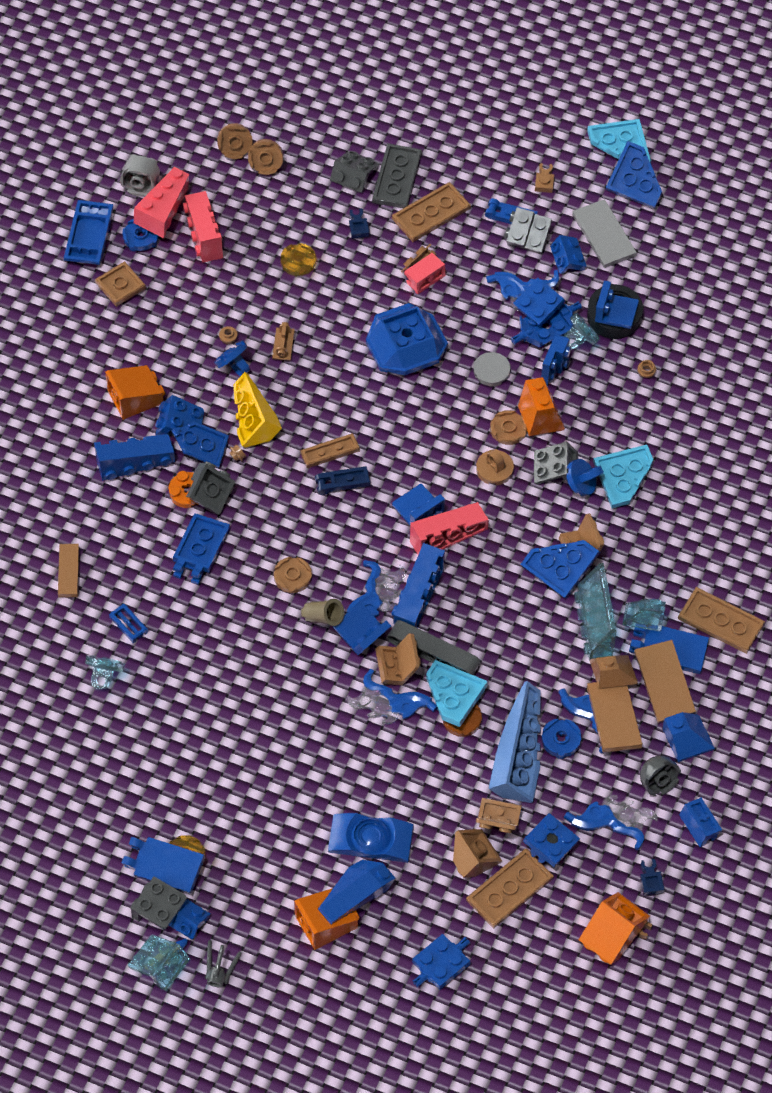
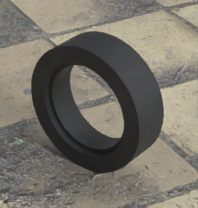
M611 285V289L614 290L613 295L639 300L632 328L628 329L595 322L596 306L602 287L597 289L591 295L588 303L587 319L590 327L597 334L609 339H622L635 333L641 324L643 303L639 295L626 286Z

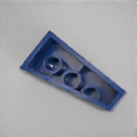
M169 434L145 436L143 440L128 438L126 442L118 443L117 440H111L109 444L101 445V442H94L96 461L102 481L113 480L123 475H132L143 470H151L158 466H167L175 462L174 450Z
M423 543L411 574L407 578L406 586L400 593L399 603L392 610L393 624L400 620L417 628L444 571L445 550Z

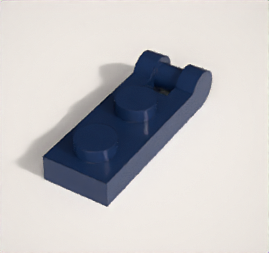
M367 466L315 475L319 495L370 486Z

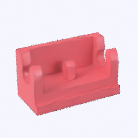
M431 253L404 271V275L408 278L406 282L419 294L446 276L445 264Z

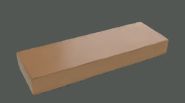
M353 433L300 450L306 468L360 452Z
M59 544L58 598L78 597L79 544Z

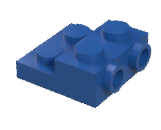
M555 335L543 361L541 378H544L547 386L550 380H554L556 373L561 374L563 368H567L570 358L568 356L571 347H568L570 340L567 337Z

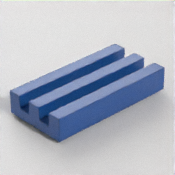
M122 604L109 614V618L132 643H135L137 638H142L143 634L146 635L148 633L145 625L125 604ZM122 610L141 629L140 631H138L131 624V622L121 613ZM116 614H117V615L119 616V618L130 628V630L134 633V635H133V634L125 627V625L115 616Z

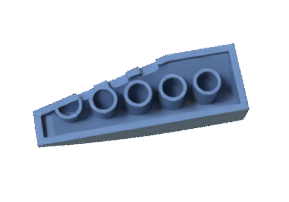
M528 681L524 682L503 729L495 756L489 789L502 798L531 803L534 799L540 769V761L537 760V752L540 751V743L537 742V733L540 732L537 715H540L541 690Z

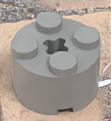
M132 154L126 161L120 176L121 186H125L128 189L127 192L132 195L146 196L156 186L160 175L157 161L153 158Z

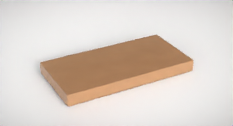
M448 182L393 214L392 220L412 242H415L470 210L471 205Z
M698 587L695 588L678 615V620L746 654L765 624V621Z
M669 640L635 649L634 653L657 723H662L664 718L681 712L695 714L696 710L673 641Z
M597 682L587 683V691L602 752L642 748V741L628 686L599 688Z
M525 848L466 897V901L494 929L547 885L554 876L535 857H532L531 852Z

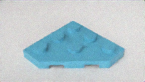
M640 119L588 126L587 131L591 145L619 159L627 141L644 147L651 163Z
M648 445L594 458L593 463L595 467L601 465L604 471L599 475L611 508L627 505L632 501L653 464V457Z
M437 660L434 661L426 673L427 682L442 720L460 727L487 688L488 681Z

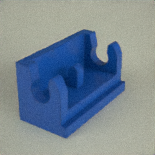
M702 797L686 803L682 808L679 816L699 847L704 846L709 839L713 842L719 833L722 832V828Z

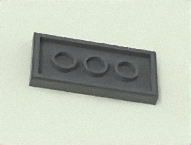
M387 143L372 203L398 208L408 206L422 149Z

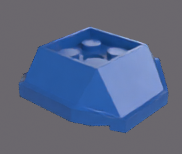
M410 303L376 314L366 337V344L379 370L399 375H407L438 364L448 348V342L434 316Z

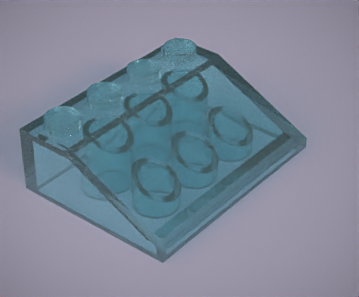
M599 563L578 584L577 592H574L575 603H579L580 608L577 609L578 620H582L583 626H580L581 637H585L586 643H583L584 654H588L589 661L593 658L613 656L616 638V626L604 563Z

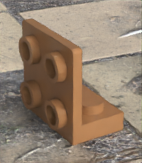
M590 513L585 515L577 531L561 533L559 536L561 544L585 540L599 551H601L604 545V539L599 534L596 522Z

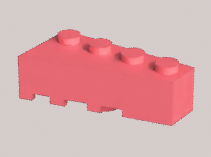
M173 167L134 207V223L164 238L167 228L170 227L171 221L188 191L189 174Z
M206 191L185 195V203H182L183 210L189 216L187 217V224L193 230L191 231V238L197 244L195 246L196 255L200 256L202 263L222 259V237L218 232V225L215 223L214 213L211 211Z
M478 502L411 522L410 543L417 555H419L423 543L443 550L487 530L489 519Z

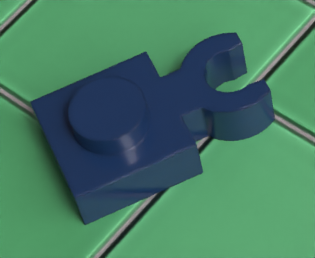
M359 208L358 215L353 214V210H350L351 220H349L351 238L369 237L367 218H363L362 208Z
M652 859L651 867L645 866L644 860H641L640 868L644 874H640V880L644 896L664 893L661 871L655 872V859Z

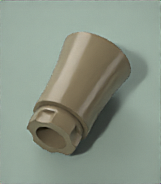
M338 599L312 601L304 604V607L301 609V615L306 621L311 623L337 626L343 620L344 607Z

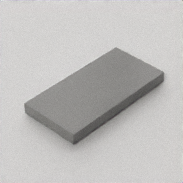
M605 199L572 211L574 219L603 268L636 256V250Z

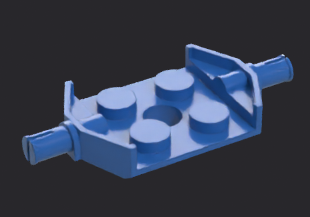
M577 301L571 306L563 303L544 323L551 326L549 329L542 328V326L539 327L528 317L522 319V316H520V333L511 337L512 343L515 345L523 340L537 347H542L553 341L555 335L562 336L573 330V312L582 308L581 303Z

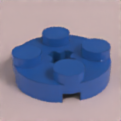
M134 219L130 220L128 225L123 228L124 243L131 251H145L157 246L159 236L136 225ZM138 232H142V234H145L143 236H137Z
M554 719L544 726L541 742L549 754L558 759H564L579 749L581 732L579 727L571 720ZM557 735H565V741H559Z

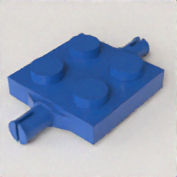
M441 934L412 959V963L421 973L412 980L413 984L418 988L427 980L441 990L471 965L470 960L462 953V950L470 944L469 940L464 937L455 944L444 934Z

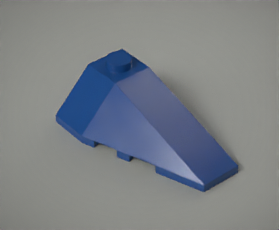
M362 859L348 867L318 910L330 924H333L387 892L396 878L383 863Z

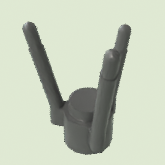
M209 940L205 979L208 985L221 988L223 983H228L229 976L242 953L240 951L237 953L225 974V970L220 968L224 945H221L216 966L211 970L212 941Z

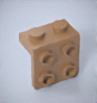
M409 633L397 647L379 645L375 649L382 684L403 685L420 667V658L418 657L417 642L414 634Z
M482 798L476 822L480 823L479 827L492 829L493 826L500 827L499 831L512 833V830H517L522 805Z

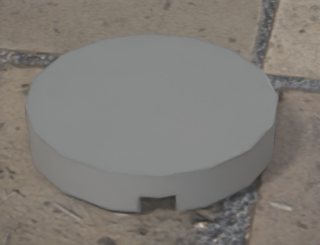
M484 353L475 360L473 366L474 376L483 385L498 386L509 378L510 363L506 357L499 353Z

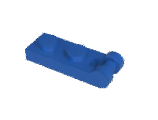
M492 198L489 200V208L486 209L485 217L512 224L510 216L512 211L516 212L518 206L502 203ZM518 207V208H521V209H525V210L532 211V212H534V214H537V215H538V211H534V210H530V209Z

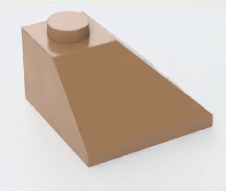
M628 655L590 659L599 688L637 684V678Z
M482 829L458 830L455 832L453 862L463 878L476 877L502 862Z

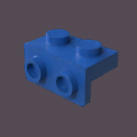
M559 235L550 245L559 274H564L568 268L583 271L587 267L577 238Z
M187 899L169 926L188 938L194 939L198 929L209 920L210 913Z

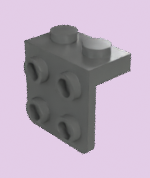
M355 151L346 152L335 160L330 180L362 193L365 190L368 175L378 168L379 163L370 157H362Z
M153 876L151 881L144 886L139 898H136L130 908L132 918L139 922L144 917L160 928L166 929L186 902L187 897L182 892Z

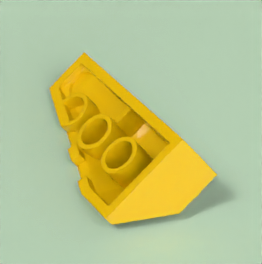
M244 372L233 384L235 404H238L236 419L239 420V428H237V435L242 447L246 448L271 441L282 427L277 415L248 373Z

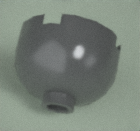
M655 756L643 764L640 770V781L649 794L657 796L656 794L661 792L664 795L678 783L679 779L677 776L678 772L681 774V770L670 758Z

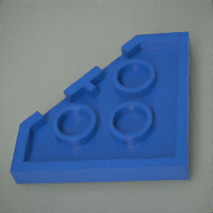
M627 141L607 183L606 190L655 209L662 195L656 175L644 147Z
M581 540L573 543L531 549L520 565L567 599L601 552L587 541Z

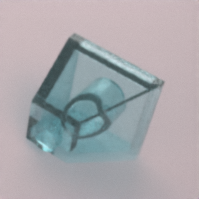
M643 599L626 603L622 625L661 631L666 602L659 599Z

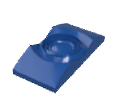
M77 201L64 261L100 265L105 252L107 234L111 226L113 204Z
M358 813L334 814L328 853L408 863L413 824L391 817L372 818Z

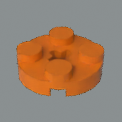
M180 471L169 483V495L172 502L179 507L191 508L192 505L197 504L187 498V493L184 492V488L191 487L193 483L191 480L193 472Z

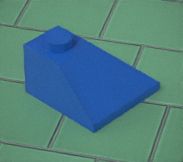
M681 712L664 718L662 730L678 762L715 750L699 715Z

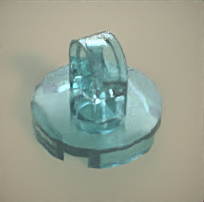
M575 313L570 317L574 326L564 337L570 340L572 336H576V340L574 343L569 344L568 347L576 349L586 340L593 345L599 341L600 338L597 333L584 322L586 320L582 316Z
M86 655L85 664L94 667L91 684L95 689L108 688L111 684L113 671L123 672L125 663H121V661L106 657L95 659L96 656ZM100 675L105 678L103 686H99L97 683V678Z

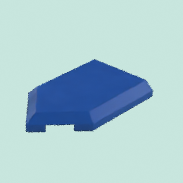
M195 421L172 430L184 454L203 462H210L219 468L229 435Z

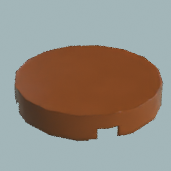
M475 704L460 727L443 721V724L451 734L458 737H467L479 729L482 723V714L479 706Z

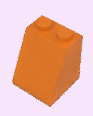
M148 365L105 371L108 393L123 420L154 408L163 401L164 389L162 385L158 386L156 374L154 371H150Z
M544 378L525 380L518 408L523 416L529 436L564 430L565 427Z
M332 889L294 901L295 918L314 950L358 928L359 915L356 910L333 924H330L318 910Z
M617 892L601 902L580 936L579 941L583 943L586 949L594 951L599 955L602 961L613 964L621 958L651 916Z

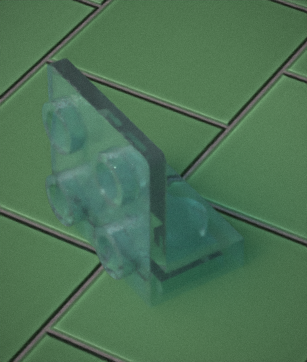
M152 934L130 961L128 967L150 976L160 989L166 991L189 962L190 958L179 944Z

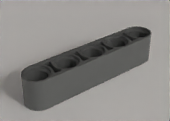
M400 620L396 621L387 636L390 643L398 646L409 633L414 634L417 642L418 657L431 663L437 660L471 675H474L481 663L477 656Z

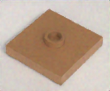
M125 261L95 279V283L116 307L146 289V285Z

